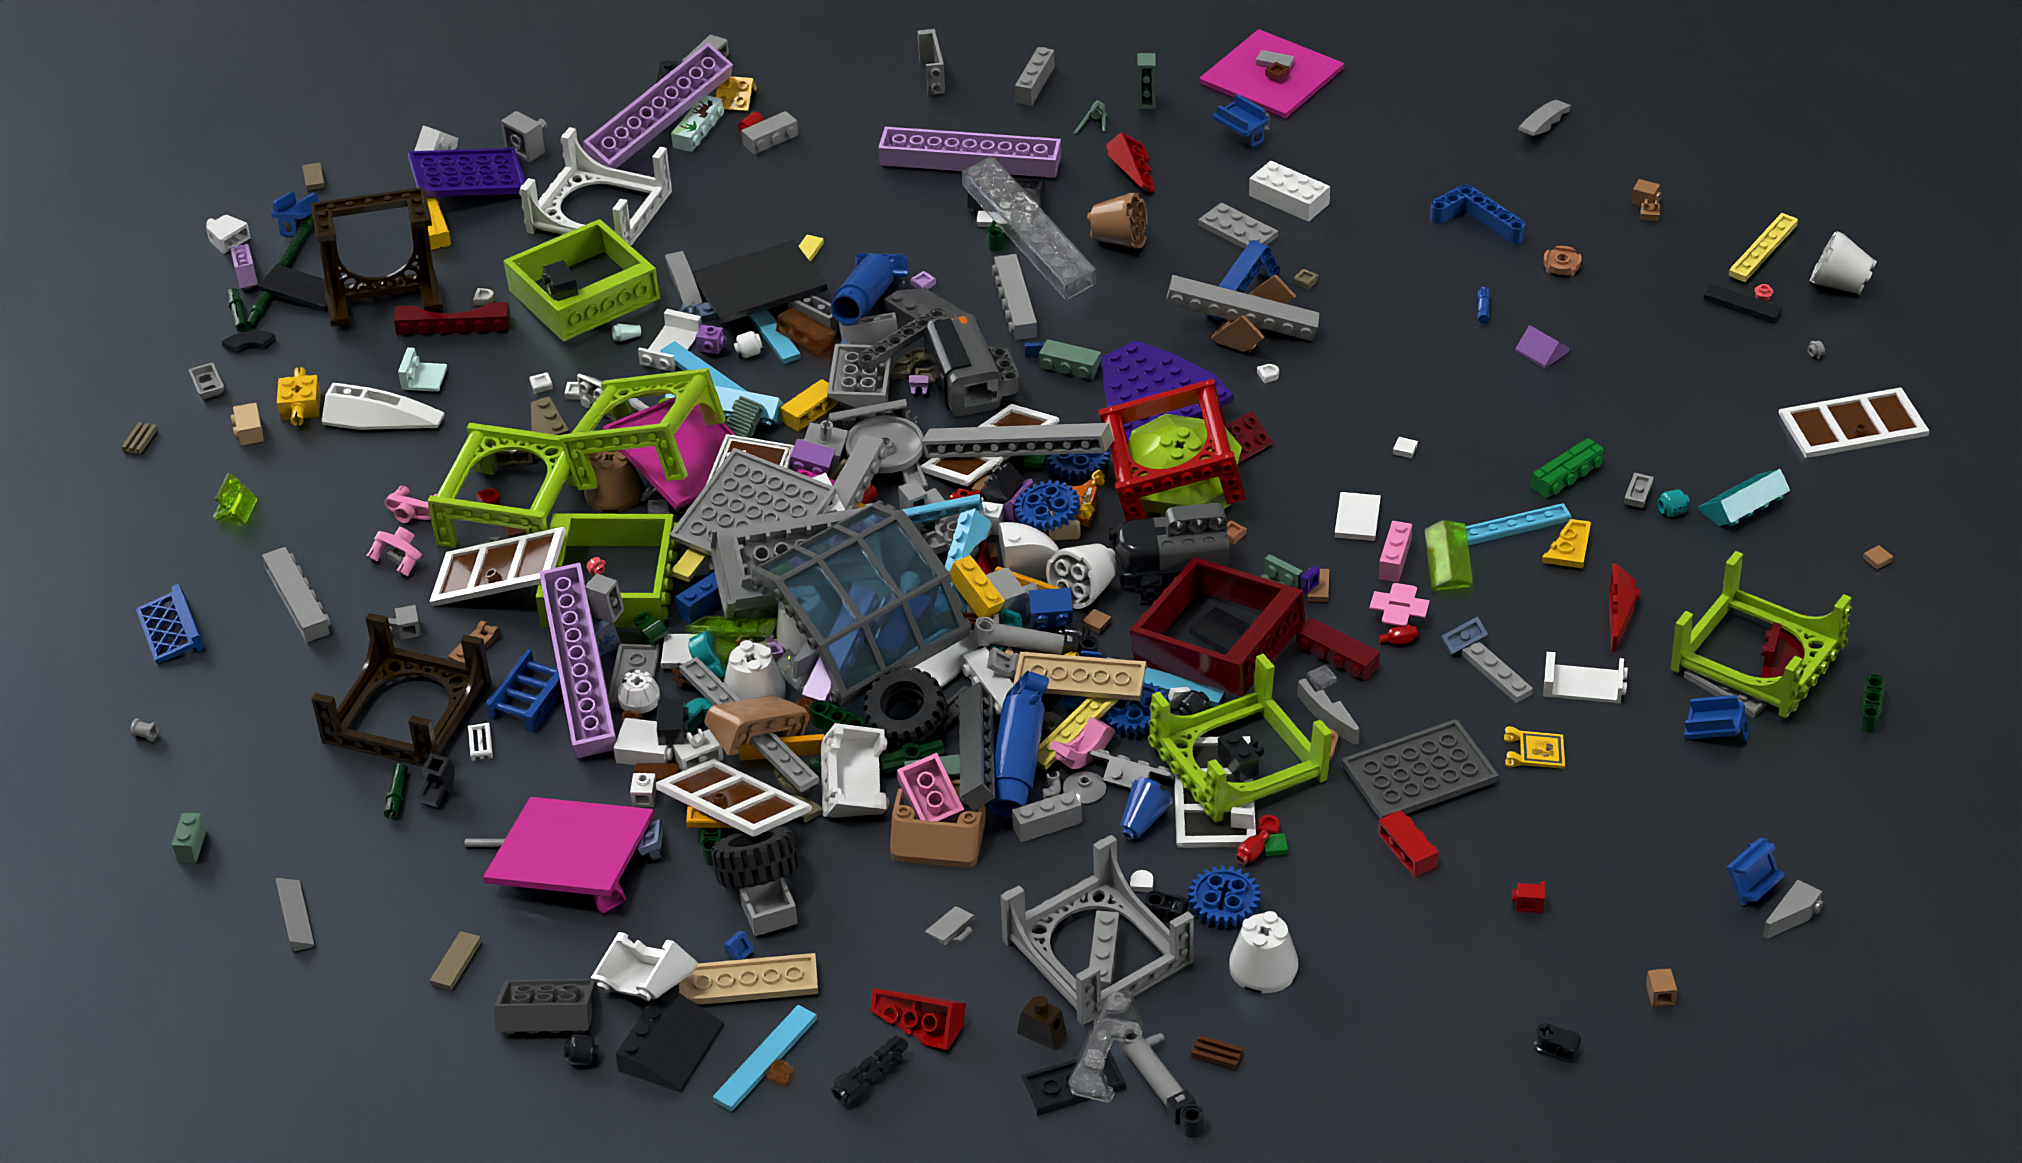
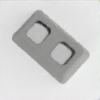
M214 363L189 369V373L202 399L223 393L224 385ZM207 376H210L212 378L211 381H207L204 383H200L199 381L200 378H204Z

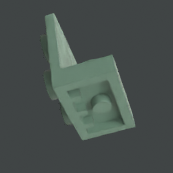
M1271 554L1265 557L1262 578L1300 589L1301 576L1303 575L1302 570Z

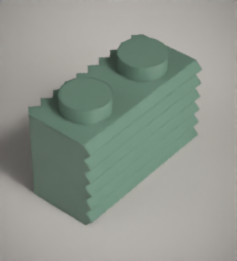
M740 395L739 399L735 400L732 407L733 413L731 417L726 419L725 424L736 436L752 438L765 407Z
M201 813L180 814L181 817H179L180 820L177 824V830H175L176 833H174L175 836L171 846L177 863H196L207 829Z

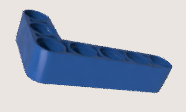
M1461 185L1431 202L1430 220L1434 223H1444L1465 211L1509 242L1518 244L1524 241L1525 222L1470 185Z
M1256 240L1250 241L1218 287L1244 293L1257 274L1267 279L1275 274L1278 276L1280 266L1271 248ZM1205 314L1219 322H1223L1225 320L1224 318Z

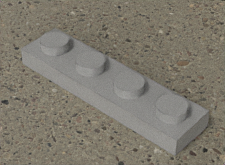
M1476 641L1462 649L1461 655L1515 703L1533 695V688L1481 642Z

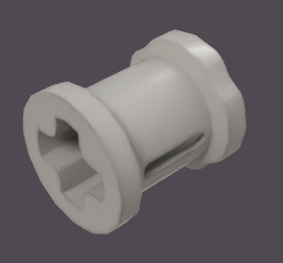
M136 718L131 724L130 735L132 737L141 736L147 738L148 741H154L158 735L159 727L157 723L152 722L149 724Z

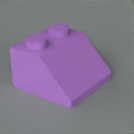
M797 439L790 457L789 469L798 471V469L807 470L818 475L826 473L829 478L835 450Z

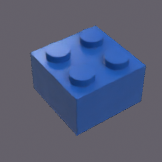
M1071 588L1029 591L1031 629L1046 631L1047 629L1056 628L1059 630L1060 627L1064 628L1067 622H1072Z

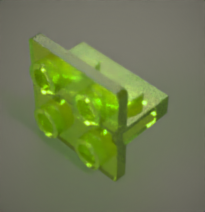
M228 473L215 497V501L219 503V506L213 518L220 522L225 518L229 519L233 516L243 525L247 522L258 498L232 473Z

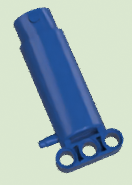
M874 253L856 255V268L839 287L831 303L830 310L833 317L838 322L846 325L854 324L864 317L895 278L909 276L906 255Z
M1029 670L1009 689L1001 709L994 752L995 798L989 802V808L994 814L1004 818H1012V809L1028 805V796L1031 795L1033 790L1045 707L1041 702V698L1047 690L1049 678Z

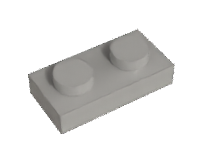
M1634 473L1624 498V504L1644 508L1653 485L1654 477Z

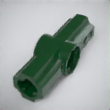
M939 739L919 745L914 742L906 743L901 750L879 756L880 770L884 774L893 772L904 767L905 761L923 759L935 753L939 757L945 756L943 743Z

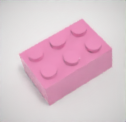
M937 753L897 770V779L911 808L914 810L917 820L949 823L958 821L959 815L964 812V807Z

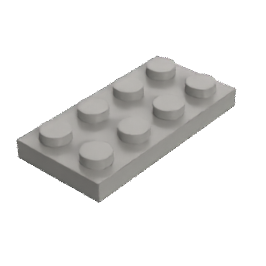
M1222 202L1198 219V226L1243 249L1252 240L1268 245L1278 237L1277 230Z

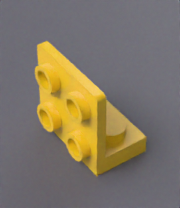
M730 76L717 87L716 98L722 99L724 110L748 112L751 93H756L757 86L753 78Z

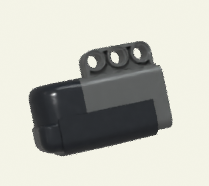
M1220 503L1171 507L1165 512V517L1135 519L1124 523L1117 532L1115 560L1120 584L1125 588H1135V592L1141 591L1142 576L1155 574L1163 575V589H1165L1194 557L1229 567V540L1224 506Z

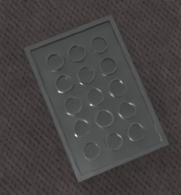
M1457 719L1342 758L1341 765L1379 819L1399 810L1408 814L1499 781L1498 773Z

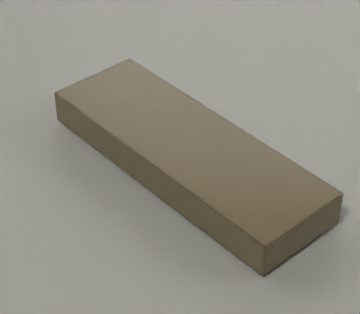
M460 931L431 977V986L452 991L481 944V936Z

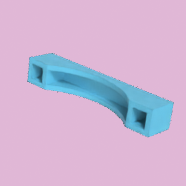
M976 509L963 512L958 518V524L945 565L948 572H950L954 561L969 556L976 545L987 539L991 521ZM950 582L953 593L957 592L962 602L963 608H961V612H965L967 608L965 599L954 584ZM939 585L930 616L941 624L939 618L940 610L951 611L943 589Z

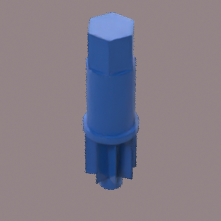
M1482 287L1481 290H1478L1477 299L1478 320L1481 323L1487 322L1489 319L1490 304L1489 289Z

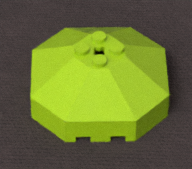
M1164 414L1132 430L1128 442L1129 454L1136 463L1147 468L1166 469L1179 466L1195 457L1205 445L1207 430L1204 419ZM1225 428L1230 450L1233 451L1236 464L1238 465L1242 447ZM1176 444H1184L1183 449L1176 448ZM1219 476L1140 497L1146 515H1149L1150 512L1161 513V517H1165V512L1171 507L1220 503L1226 508L1231 505L1226 504Z

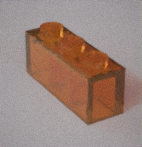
M793 307L778 315L776 331L819 356L834 347L836 334L834 330Z

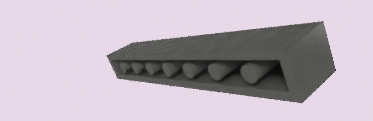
M981 682L976 683L959 694V796L961 801L965 805H969L973 811L995 798L993 695Z

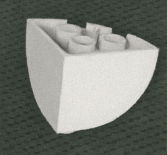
M1014 522L999 523V545L1003 567H1008L1010 571L1036 580L1046 579L1047 562L1060 550L1054 541L1040 530L1025 524Z

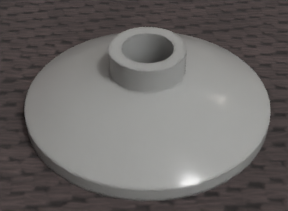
M1087 771L1077 772L1065 780L1063 793L1074 791L1081 805H1089L1100 801L1104 797L1106 783L1096 773Z

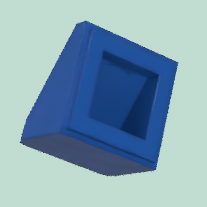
M1025 342V357L1039 356L1044 342Z

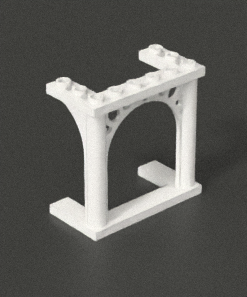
M569 127L561 136L563 158L565 159L566 166L558 174L554 182L550 184L547 191L542 194L539 201L534 179L528 178L524 185L520 187L527 233L534 234L539 229L563 235L584 226V224L573 222L563 215L561 211L562 201L568 194L578 188L593 184H610L650 193L631 220L629 219L627 200L620 199L612 209L615 225L614 232L632 246L672 192L667 148L659 147L652 157L654 178L609 168L596 162L586 154L578 143L576 128ZM577 178H580L582 180L579 183L575 182ZM551 212H556L554 215H549Z

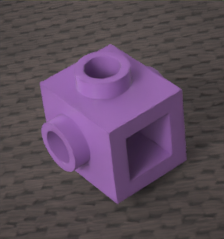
M701 325L695 336L696 347L699 352L719 354L722 347H725L726 336L723 334V328Z

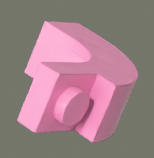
M1090 717L1082 732L1073 741L1063 743L1054 740L1050 747L1056 751L1055 758L1071 769L1082 768L1094 760L1090 755L1091 750L1096 752L1098 749L1104 750L1116 730L1101 720Z

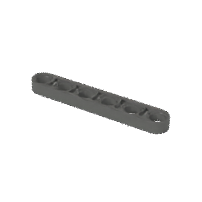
M933 308L862 351L858 355L859 367L866 370L871 369L924 336L926 327L919 325L927 324L932 319H935V321L941 320V317L934 318V316L946 317L945 310Z

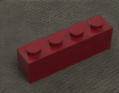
M1312 617L1296 631L1297 647L1363 681H1366L1379 668V651Z

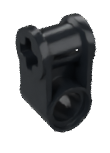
M1153 890L1145 896V906L1161 922L1169 924L1170 921L1175 919V915L1177 917L1181 916L1189 906V901L1180 895Z
M1549 1023L1538 1025L1536 1028L1537 1038L1533 1043V1047L1538 1053L1566 1062L1575 1059L1581 1043V1037L1577 1032L1559 1028Z

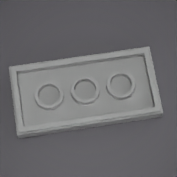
M906 399L829 413L828 422H832L834 428L846 429L875 416L886 415L903 418L907 402Z
M619 644L608 692L610 708L622 709L618 701V689L622 679H624L625 674L628 672L632 674L635 673V670H641L642 673L647 671L655 680L661 652L660 645Z

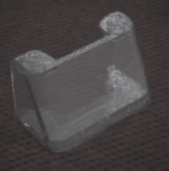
M1123 991L1113 992L1109 995L1096 1016L1069 1077L1068 1083L1073 1094L1111 1103L1114 1091L1113 1088L1107 1085L1108 1080L1102 1071L1107 1053L1113 1040L1124 1042L1126 1035L1132 1032L1139 1035L1143 1027L1132 993Z

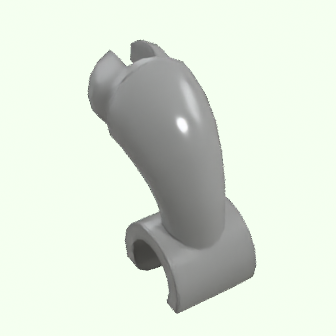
M1056 771V777H1050L1049 773L1047 774V785L1050 787L1042 790L1044 799L1059 795L1061 783L1058 771Z

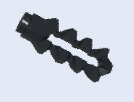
M895 1035L888 1039L886 1044L876 1050L872 1056L865 1058L858 1067L855 1066L849 1073L844 1072L833 1080L834 1086L831 1087V1093L834 1098L840 1103L853 1101L863 1092L864 1082L874 1083L877 1080V1072L887 1073L890 1062H901L903 1060L902 1054L908 1048V1041Z

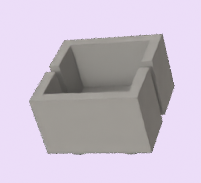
M784 878L765 885L739 889L741 905L754 936L798 924L796 905L790 892H788Z

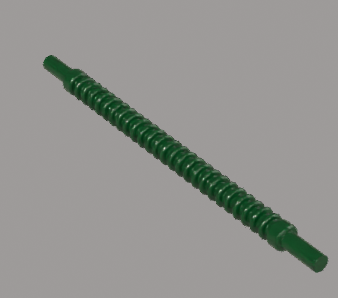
M312 214L302 221L281 260H279L278 265L289 268L313 226ZM268 292L260 293L246 321L248 327H252L256 319L262 315L273 295Z

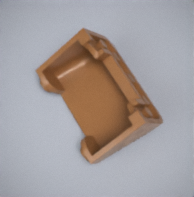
M772 695L713 705L709 708L704 723L729 756L738 754L737 748L742 743H745V745L750 744L752 736L782 731L785 737L804 736L810 715L804 707L779 696Z

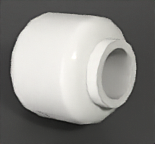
M753 331L738 335L736 338L737 343H734L737 355L741 354L743 358L755 356L761 352L760 348H763L759 334H755Z

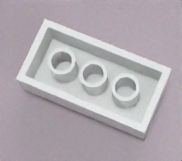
M1269 161L1249 178V196L1309 222L1330 204V186L1276 162Z

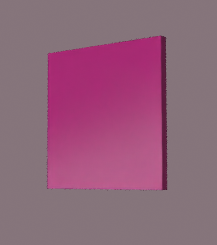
M1258 29L1199 78V83L1231 97L1239 94L1262 107L1265 111L1286 119L1344 69V63ZM1264 50L1294 56V63L1290 68V74L1279 82L1265 76V69L1268 67L1256 65V58L1260 51Z
M676 397L603 426L602 430L660 424L675 403ZM699 404L695 405L674 434L688 474L686 479L667 481L655 446L620 451L677 510L695 501L707 483L726 434H735L725 423L706 425Z
M530 797L484 874V883L610 897L654 816V811L647 808Z

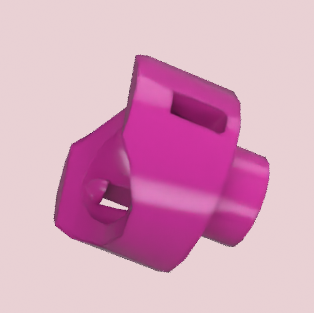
M617 883L610 897L592 895L601 913H605L626 901L625 894L619 883Z

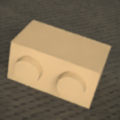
M250 403L233 407L234 415H231L235 439L239 438L240 445L264 441L257 404Z

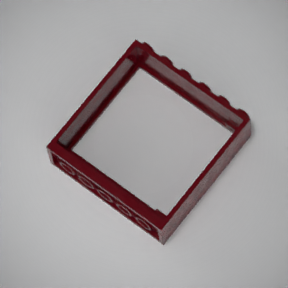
M1194 557L1185 566L1183 571L1174 578V581L1164 589L1152 606L1142 614L1136 624L1131 627L1130 636L1134 661H1146V666L1243 697L1254 685L1256 656L1264 654L1272 663L1295 636L1296 631L1306 622L1303 590ZM1199 592L1262 611L1226 655L1163 635Z

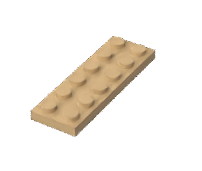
M1020 652L1013 685L1029 670L1049 678L1048 687L1045 692L1047 694L1140 701L1147 666L1146 661Z
M815 953L699 963L694 973L679 983V993L697 1005L818 994Z

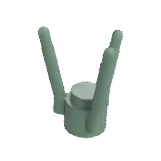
M1099 100L1094 102L1090 111H1088L1074 133L1077 134L1090 117L1093 119L1102 118V132H1105L1107 116L1105 105Z

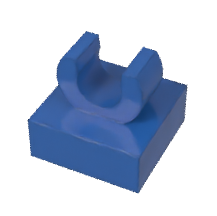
M738 931L723 946L725 952L731 956L732 960H743L754 950L744 931Z

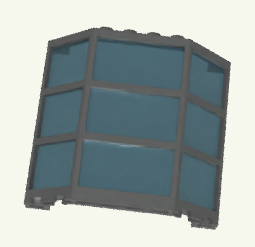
M880 500L752 569V578L750 579L753 587L756 590L759 589L762 595L766 594L767 588L773 590L776 600L784 604L786 614L790 618L793 617L798 631L801 634L804 633L808 638L807 642L810 648L816 650L820 655L831 681L830 696L834 702L838 701L841 707L865 695L868 690L871 691L870 685L874 681L877 682L882 674L887 675L893 669H896V671L901 670V667L911 669L970 636L971 631L969 619L965 618L961 612L963 605L957 592L953 593L950 582L953 580L948 570L907 514L901 509L895 511L896 508L892 505L887 504L884 506L883 501Z

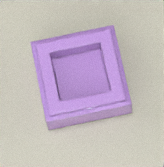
M923 271L912 277L910 284L917 289H929L936 285V279Z

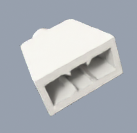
M224 215L217 220L211 218L206 222L209 241L223 254L229 252L231 247H236L251 238L248 223L229 215Z

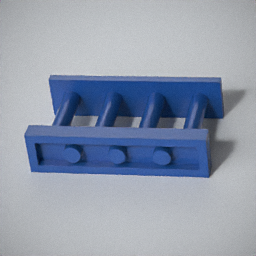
M528 649L519 658L518 663L494 695L488 699L486 709L488 710L489 719L493 720L499 711L518 716L525 721L526 730L534 733L562 694L558 667L554 668L534 662L532 650ZM530 670L551 675L552 677L549 681L544 682L526 675ZM522 683L542 691L539 695L534 696L516 689ZM512 697L531 703L529 709L524 710L505 703Z

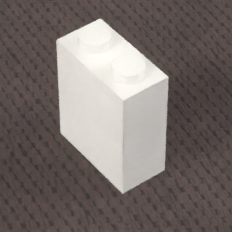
M625 718L614 746L616 763L636 765V763H668L673 758L672 745H658L657 721Z

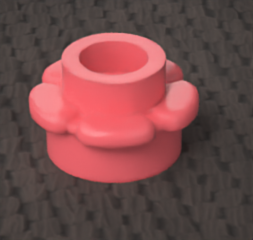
M1761 284L1755 288V296L1759 300L1768 301L1773 294V289L1767 284Z
M594 557L587 563L586 568L591 576L596 575V573L601 575L605 571L604 565L606 562L599 557Z

